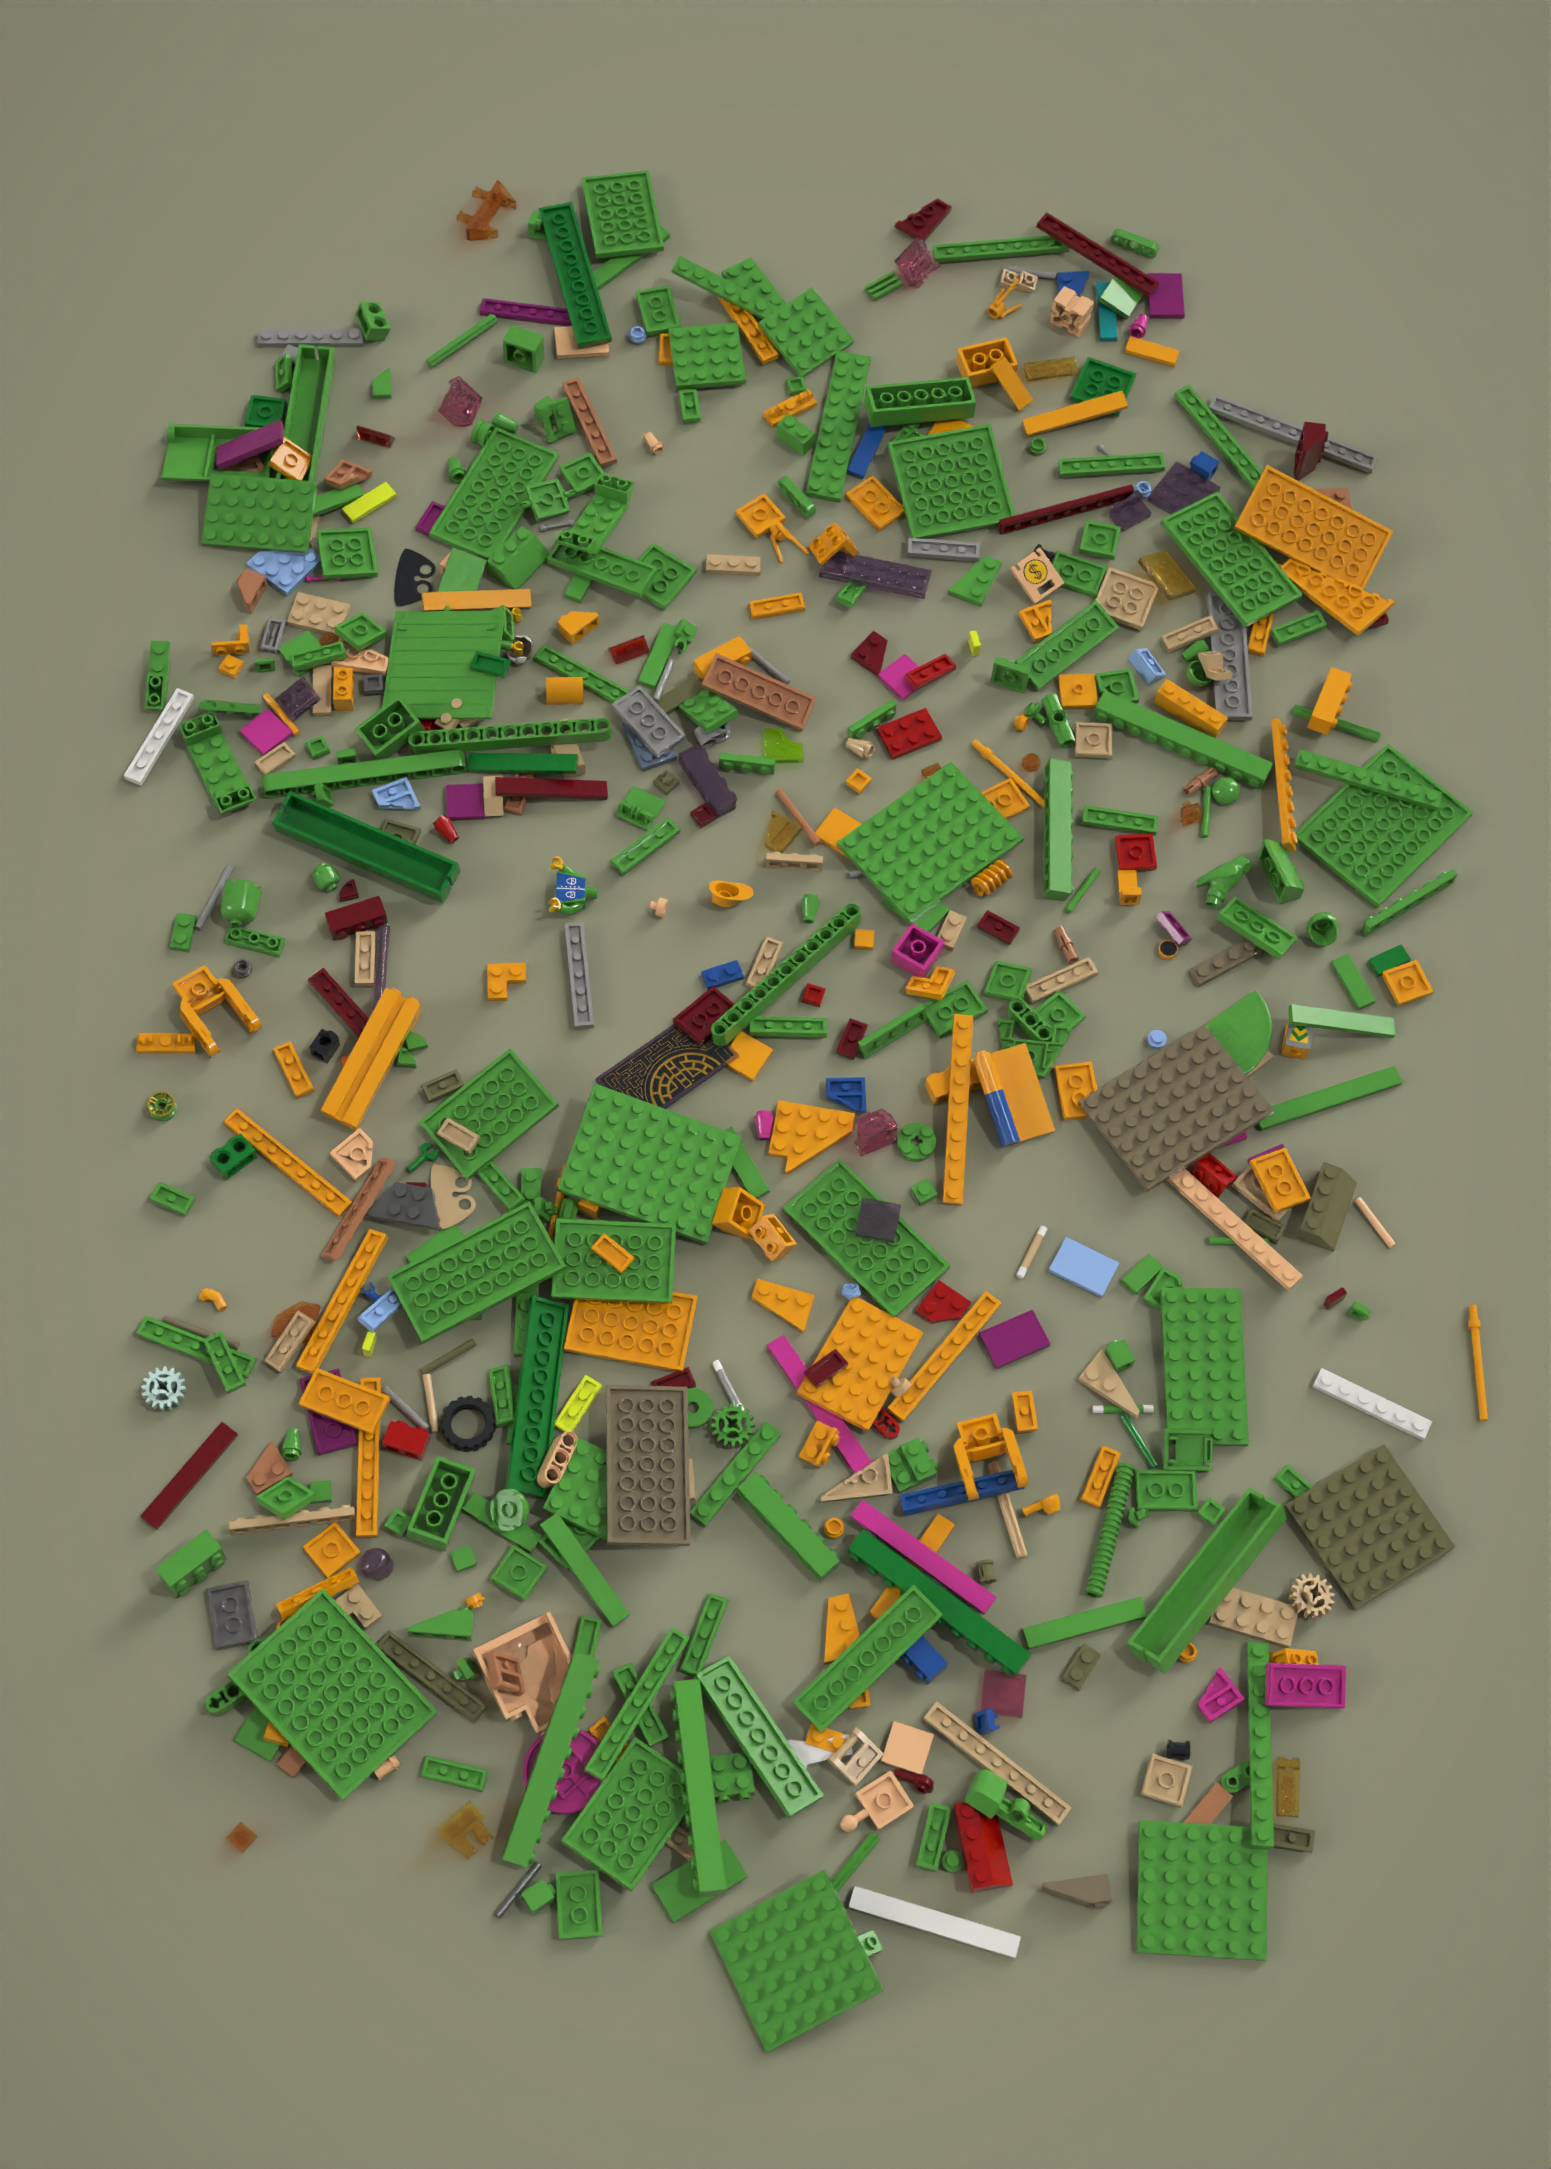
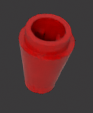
M443 815L434 821V829L449 841L450 844L459 839L450 818Z

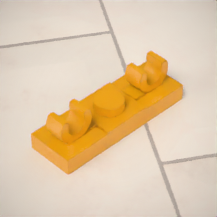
M807 389L764 411L763 416L771 427L774 428L788 413L796 417L816 407L817 401L810 390Z
M138 1033L136 1052L137 1054H196L197 1039L193 1034Z

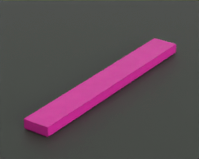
M782 1335L767 1344V1348L798 1391L806 1377L804 1371L807 1370V1367L785 1335ZM802 1398L817 1421L838 1429L840 1439L836 1448L854 1474L872 1463L843 1419Z
M864 1500L860 1502L850 1515L851 1519L983 1615H985L996 1600V1596Z

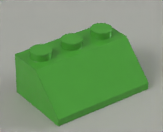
M521 526L487 560L488 574L510 589H519L547 561L546 558L549 553L536 535Z
M1269 839L1263 840L1257 859L1280 905L1301 898L1304 884L1296 874L1295 865L1291 864L1288 851L1286 848H1283L1281 842Z

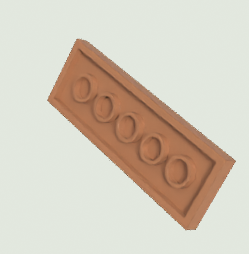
M717 653L701 685L702 688L799 731L803 730L817 699L812 695Z

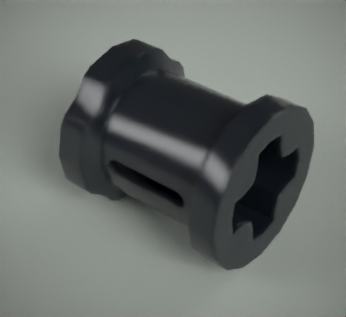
M1168 1739L1167 1758L1182 1757L1189 1760L1190 1741H1185V1743L1172 1742V1740Z

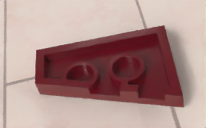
M937 198L922 207L919 212L912 213L907 216V219L896 222L895 228L924 243L951 212L952 206Z

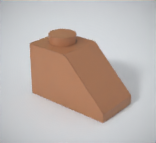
M245 569L243 574L239 575L237 584L248 613L252 614L267 588V581L265 575Z

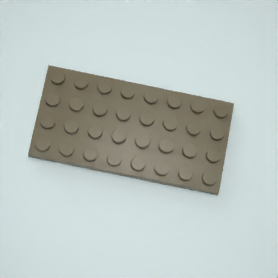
M606 1385L607 1545L690 1546L687 1387Z

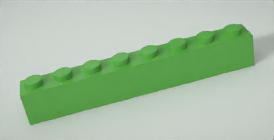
M1050 758L1044 766L1043 898L1065 901L1073 892V884H1071L1073 867H1071L1073 851H1071L1073 834H1071L1073 818H1071L1073 802H1071L1073 770L1071 769V762Z

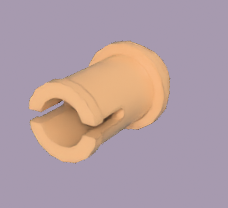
M651 432L643 436V441L651 448L650 451L652 453L660 454L663 451V443L658 441Z
M393 1754L374 1773L381 1780L394 1769L398 1770L397 1767L401 1764Z

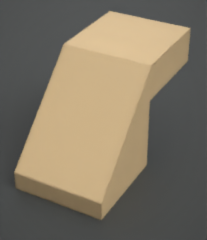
M1216 651L1198 653V658L1207 678L1216 681L1232 679V671L1223 669L1222 653Z
M502 775L483 776L485 816H504L503 796H496L495 777H502Z

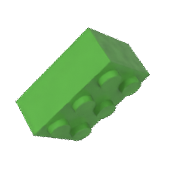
M398 695L358 725L355 730L377 759L380 760L389 758L409 743L408 738L411 733L424 731L425 728L400 695Z
M206 1529L155 1569L162 1582L174 1597L177 1598L178 1596L186 1595L190 1591V1587L195 1583L203 1582L207 1578V1574L212 1570L221 1568L227 1559L221 1546Z

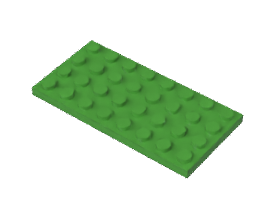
M495 427L432 527L429 536L459 550L488 560L510 538L528 509L520 510L518 506L519 502L527 501L524 491L525 486L544 482L559 459V453Z
M1216 492L1163 518L1160 524L1246 628L1300 600L1303 594L1259 541L1234 529L1239 517L1219 492Z
M840 1158L783 1207V1212L892 1317H897L950 1269V1265Z
M529 1201L388 1274L387 1277L421 1342L424 1344L567 1268Z
M1161 1288L1166 1428L1213 1429V1434H1204V1437L1213 1438V1446H1248L1241 1288ZM1169 1439L1168 1446H1175V1440Z

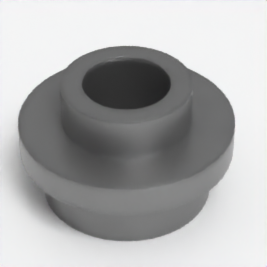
M238 959L233 965L234 974L238 977L249 976L253 969L251 962L246 959ZM242 967H245V968H246L245 970L240 971V968H242Z

